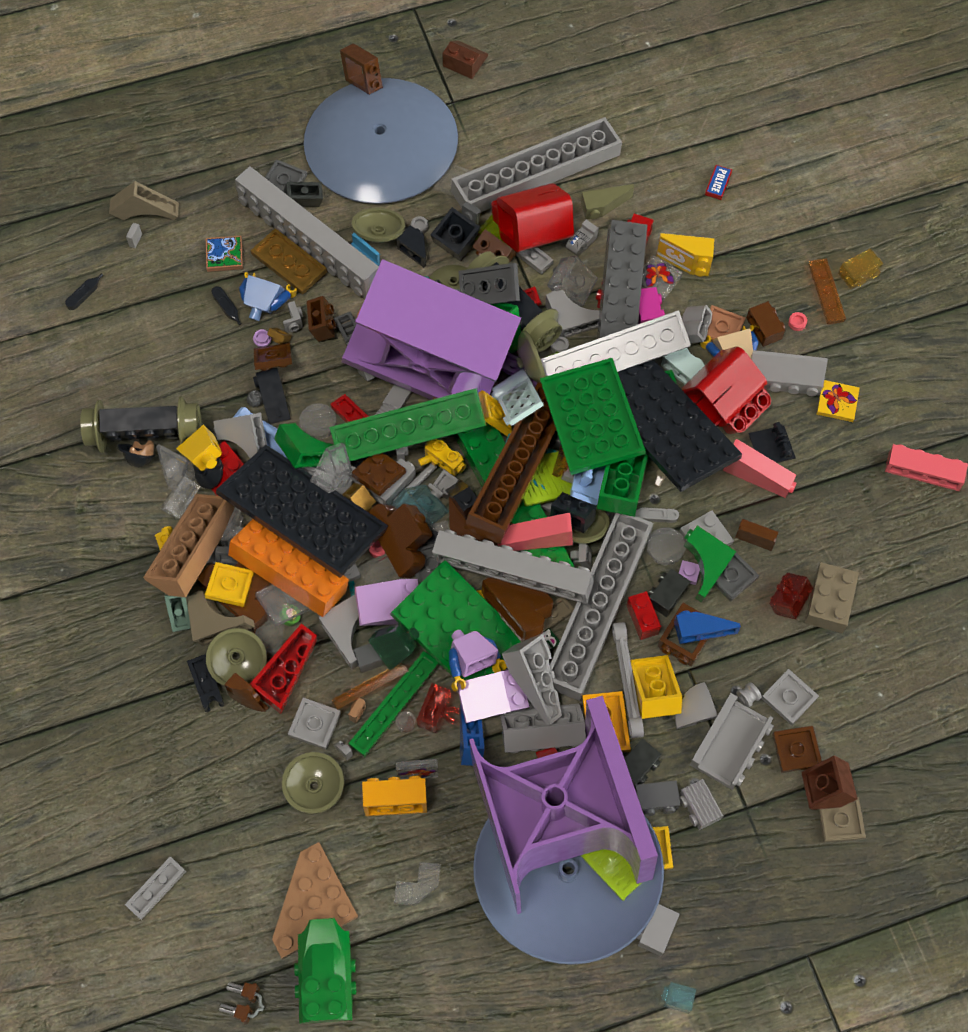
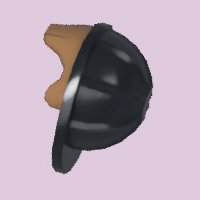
M151 440L145 445H141L137 441L133 445H117V449L123 452L127 463L134 467L146 466L155 456L154 442Z

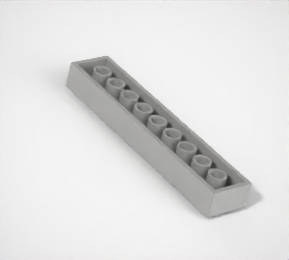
M604 117L452 178L451 192L461 208L463 204L468 202L482 212L492 208L491 203L497 200L498 197L556 182L619 156L622 141Z
M249 166L235 179L236 190L239 196L238 200L243 206H248L256 216L262 217L267 225H272L324 265L332 276H337L345 286L351 287L356 295L366 298L379 268L378 265Z
M615 514L590 571L592 572L594 583L588 603H576L550 663V670L554 671L555 678H552L553 686L557 692L578 701L581 700L647 544L654 523L637 516Z

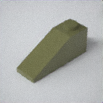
M634 184L582 192L581 204L585 219L603 217L632 198Z

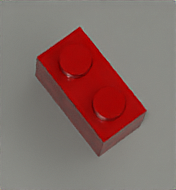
M647 591L628 597L626 606L639 639L643 640L658 635L661 625Z

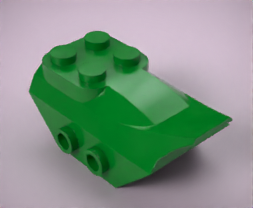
M335 918L309 920L305 930L298 934V963H294L295 976H298L299 985H295V999L299 998V1024L352 1021L353 995L357 993L356 981H352V972H356L355 959H351L350 933L343 930Z

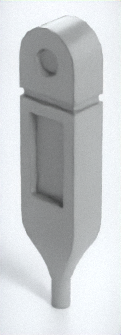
M640 508L636 510L635 516L650 522L675 523L679 518V512L675 509Z

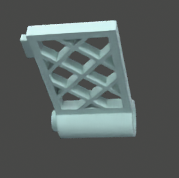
M524 369L519 370L492 388V397L499 401L506 415L503 418L506 425L511 424L512 426L544 406Z

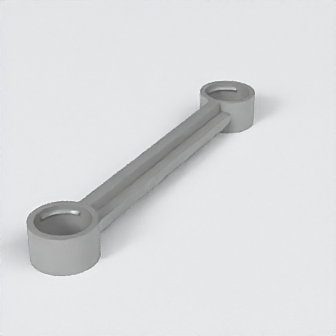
M625 622L612 623L614 643H616L628 714L629 734L631 738L644 737L643 722L639 713L627 643Z

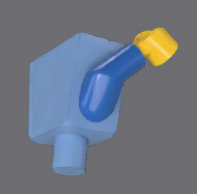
M245 272V278L239 287L244 305L252 308L249 318L256 321L260 320L262 312L271 314L290 298L297 295V288L291 290L290 284L286 286L284 291L285 288L281 285L257 278L255 273L251 276L248 272Z

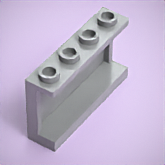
M730 693L690 763V766L731 790L736 785L740 787L745 778V775L742 774L745 768L750 769L755 760L752 758V755L755 751L759 753L764 744L761 739L764 734L768 736L774 727L771 724L773 717L766 718L736 701L738 697Z

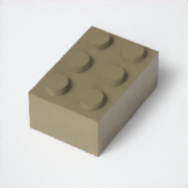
M820 562L815 573L804 623L843 634L848 626L859 572Z

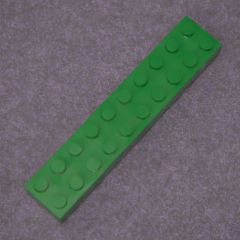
M487 422L486 426L453 434L481 487L485 484L505 446L499 431ZM522 500L510 525L546 518L547 516L540 504L525 507ZM563 546L524 550L532 553V556L538 558L546 556L553 562L559 563V561L569 563L571 567H575Z

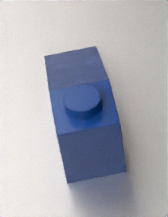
M682 611L676 615L674 620L679 644L738 634L741 627L740 623L700 612Z
M460 704L461 765L473 766L469 739H474L475 746L483 757L482 719L465 723Z

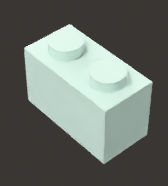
M687 348L663 356L661 366L666 370H673L674 376L684 385L705 366L703 361L693 356Z

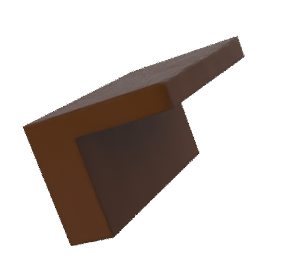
M742 519L735 538L772 551L778 531Z

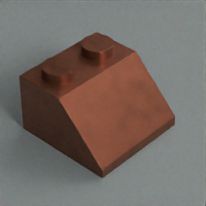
M450 41L442 53L443 67L473 79L487 58L488 53L460 41Z
M835 755L801 772L809 808L812 810L840 808L858 799L849 763Z

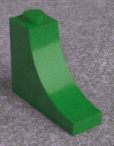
M296 423L279 424L274 440L294 468L339 464L334 444L313 438L300 429Z
M697 525L694 531L690 529L685 535L684 539L687 541L684 547L694 555L700 568L701 585L695 599L702 603L736 551Z

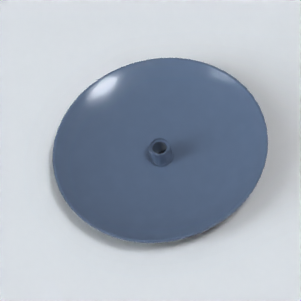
M381 78L383 88L370 95L350 84L330 95L318 106L306 127L304 152L311 171L325 187L350 200L383 204L414 197L429 189L443 177L452 164L457 151V126L447 105L433 92L418 84L400 79Z
M645 817L658 854L654 877L652 880L641 883L624 901L613 892L581 856H577L530 871L523 878L519 886L521 913L517 914L488 818L476 844L473 866L476 893L482 909L493 927L503 938L520 951L537 959L557 964L572 965L585 964L607 958L621 951L642 933L652 919L659 904L664 881V864L655 831ZM570 867L574 872L572 874H565L563 868Z

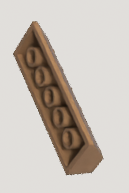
M196 494L143 578L169 596L186 598L236 515L233 505L220 496Z

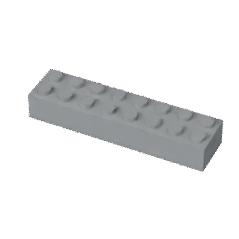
M448 529L445 532L441 530L438 532L432 550L438 563L446 560L452 567L580 603H588L594 583L592 572H589L588 568L581 566L574 568L564 561L556 563L546 556L538 558L524 550H521V552L513 551L512 547L506 545L498 547L488 540L480 542L470 535L462 537Z

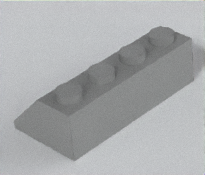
M753 350L751 360L767 380V384L764 386L765 390L772 392L782 391L790 394L801 393L808 396L820 395L824 385L828 358Z
M580 704L560 705L562 716L551 725L545 723L535 708L500 715L505 753H518L525 750L538 751L554 747L557 749L563 746H579L586 739L585 721Z

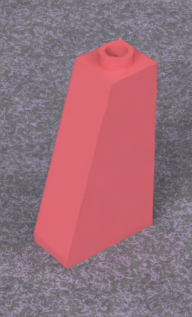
M735 440L734 445L742 453V457L725 467L723 471L784 498L787 497L788 492L793 493L797 484L794 482L796 474L740 440Z
M570 513L512 524L498 546L506 545L512 547L513 551L573 545Z

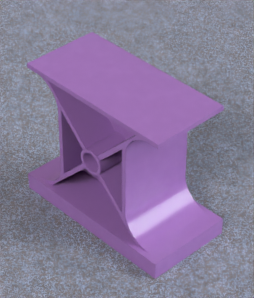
M382 259L355 321L356 327L341 362L431 400L434 397L441 398L477 388L478 393L483 390L490 395L521 317Z
M603 696L586 700L585 732L587 738L582 744L569 750L510 767H498L487 762L479 754L474 739H469L473 768L517 914L521 913L519 886L523 878L530 871L597 850H612L623 856L630 864L637 884L652 880L654 877L658 854Z

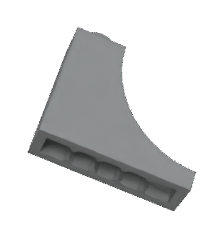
M563 290L552 291L546 295L545 305L547 309H556L559 313L557 322L562 326L560 336L566 338L598 328L599 310H590L578 306L566 296Z
M261 413L213 421L217 440H229L236 443L247 453L249 458L267 445Z
M401 458L397 461L406 469V474L382 495L378 496L365 486L375 501L379 504L387 505L393 503V499L416 477L415 467L411 462H405ZM347 463L342 468L343 477L352 479L353 483L361 484L352 477L351 472L355 467Z
M354 594L333 607L324 617H318L320 625L351 670L358 666L357 659L352 650L354 633L360 624L356 596Z

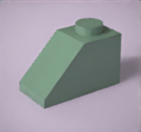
M165 593L164 597L172 631L191 629L187 599L185 597L169 596Z

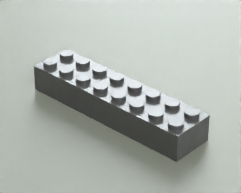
M611 220L608 226L597 339L638 325L647 224Z

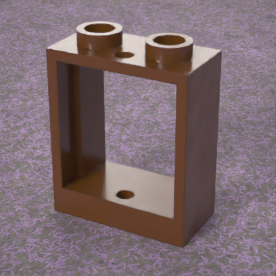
M354 43L340 50L346 81L369 95L383 88L378 58Z
M682 603L661 636L657 647L664 654H671L676 657L681 664H688L692 667L708 639L700 640L693 653L686 651L667 639L675 627L674 620L678 613L682 611L699 612Z

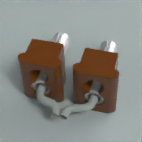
M231 982L227 984L229 985L227 990L240 993L243 998L248 999L251 1003H255L257 997L259 998L258 1003L261 1008H258L254 1014H252L253 1010L249 1005L237 1004V1007L225 1004L220 1005L223 1008H219V1011L231 1014L236 1020L247 1025L250 1018H254L259 1011L263 1012L265 1006L262 1004L259 986L256 983L252 985L246 982L244 986Z

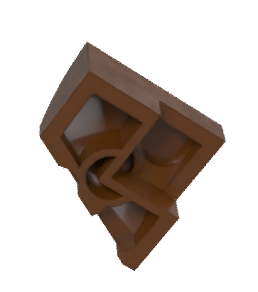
M234 673L224 684L229 697L239 704L261 712H266L269 709L267 705L260 701L261 697L255 692L253 687L237 673Z

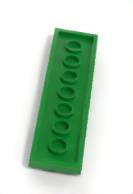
M474 388L330 427L339 464L483 427L486 426V421L478 390Z

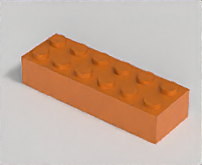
M254 519L230 540L228 553L230 557L321 617H324L346 594L349 582L347 577L343 575L339 578Z

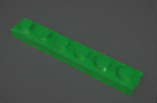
M423 651L348 743L349 746L363 757H366L436 670L439 663Z

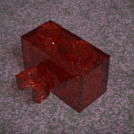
M787 572L785 576H782V580L777 585V590L771 597L769 604L776 615L796 620L813 587L807 577Z
M431 683L417 717V727L436 733L442 718L450 724H455V719L449 717V714H459L460 709L447 707L451 698V690Z

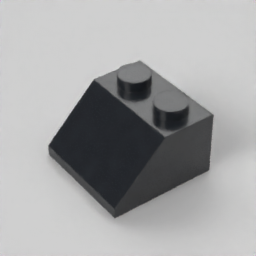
M452 207L430 236L435 244L459 261H462L472 248L480 226Z

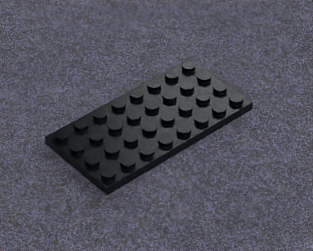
M654 360L618 372L646 454L680 492L741 459L742 453Z
M267 445L262 447L216 489L218 496L339 578L356 563L388 528L387 524L304 469L294 468L289 459Z

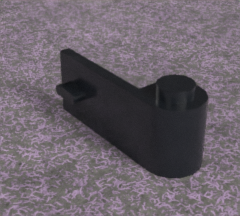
M278 368L256 372L253 380L255 387L260 388L268 423L274 424L291 420Z

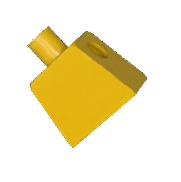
M204 424L176 448L201 471L206 468H214L217 465L216 459L222 454L215 435Z

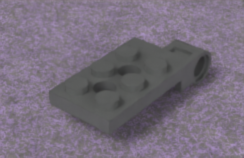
M517 263L459 271L460 289L454 290L490 305L520 301ZM500 279H502L504 282V285L501 289L498 287V282ZM485 281L488 284V288L486 291H484L482 288V285Z

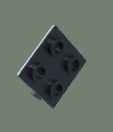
M780 422L774 423L773 428L748 433L753 449L774 462L778 463L796 458L785 426Z

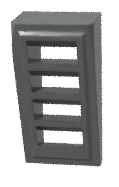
M351 312L334 318L346 346L356 327L355 319Z

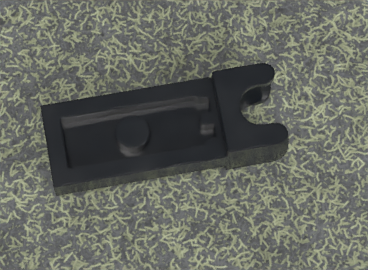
M206 654L188 660L187 663L205 712H210L209 704L212 701H217L219 706L223 707L225 704L216 680L211 676L206 665Z

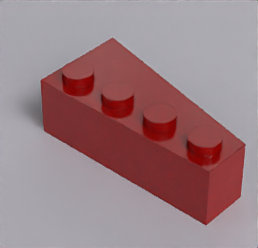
M302 623L250 683L261 699L280 714H282L317 642V635Z

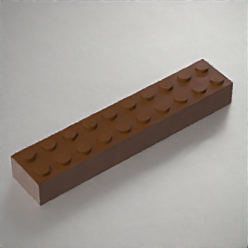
M537 383L535 390L544 406L516 423L472 506L464 526L465 529L498 544L502 542L557 432L541 383Z

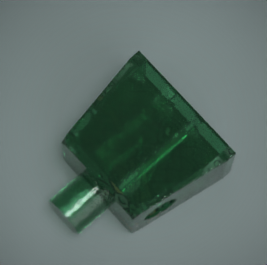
M401 623L375 631L368 641L388 669L392 670L416 648L417 643L415 640L419 638V632L416 628L406 630Z

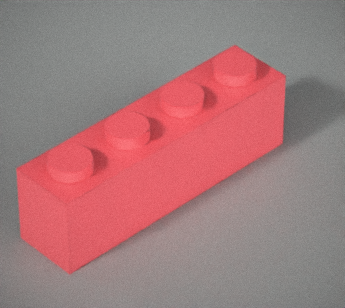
M893 444L888 454L885 472L960 491L965 482L968 463L958 459L945 458L939 454H929L920 449L914 450L904 445Z

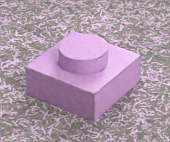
M682 560L679 574L690 580V584L696 585L700 571L699 565Z

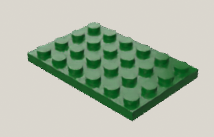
M613 358L540 378L571 475L646 454Z
M446 560L390 613L450 675L449 650L453 641L451 636L456 630H461L465 635L477 631L482 636L493 640L501 655L500 660H504L502 653L521 642L502 620L500 614ZM493 665L469 676L463 677L460 675V677L466 681L493 674Z

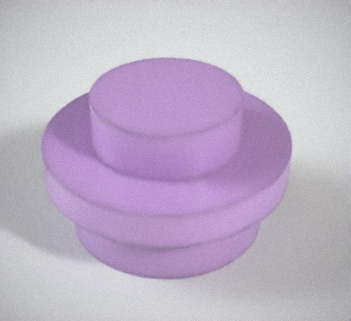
M260 329L255 332L253 341L256 346L266 347L271 343L272 338L267 335L268 331Z

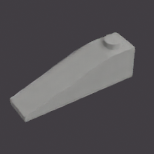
M543 634L513 645L502 653L509 673L545 723L551 725L560 718L562 714L558 692L554 689L552 681L555 675L554 671L550 670L549 659H552L551 653Z

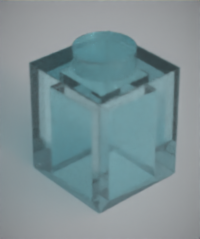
M670 982L668 987H664L661 1000L665 1001L664 1007L690 1013L696 989Z

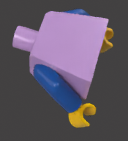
M461 630L453 632L451 636L453 639L452 646L449 650V666L451 675L455 679L451 685L454 692L458 691L457 682L461 685L462 690L466 687V682L464 679H461L460 675L466 677L493 665L492 670L494 673L501 672V670L507 668L505 661L500 660L501 655L493 640L482 636L477 631L466 635Z

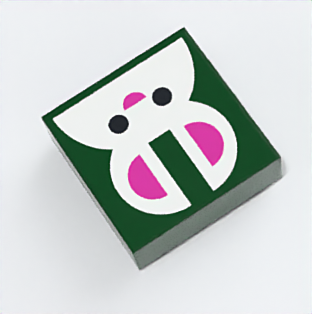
M550 628L543 631V636L551 652L558 647L560 641Z

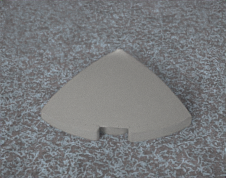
M705 682L693 686L684 694L681 714H675L677 729L694 726L698 722L717 718L718 715Z

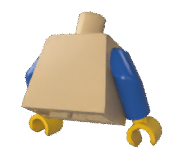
M750 325L749 329L743 326L742 331L717 337L713 342H711V336L708 335L706 337L707 341L700 342V346L703 349H707L713 357L721 350L737 346L742 348L751 358L753 350H757L759 341L753 332L754 326Z

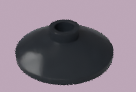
M219 457L216 459L217 465L212 469L206 468L201 471L195 465L193 466L194 477L201 487L213 489L220 484L223 477V464Z

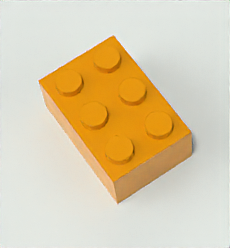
M410 776L409 779L400 780V777H390L384 781H379L378 778H370L366 782H362L365 816L427 813L425 778H421V776Z

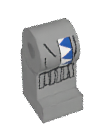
M586 219L582 223V227L568 240L566 248L579 256L597 239L599 228Z

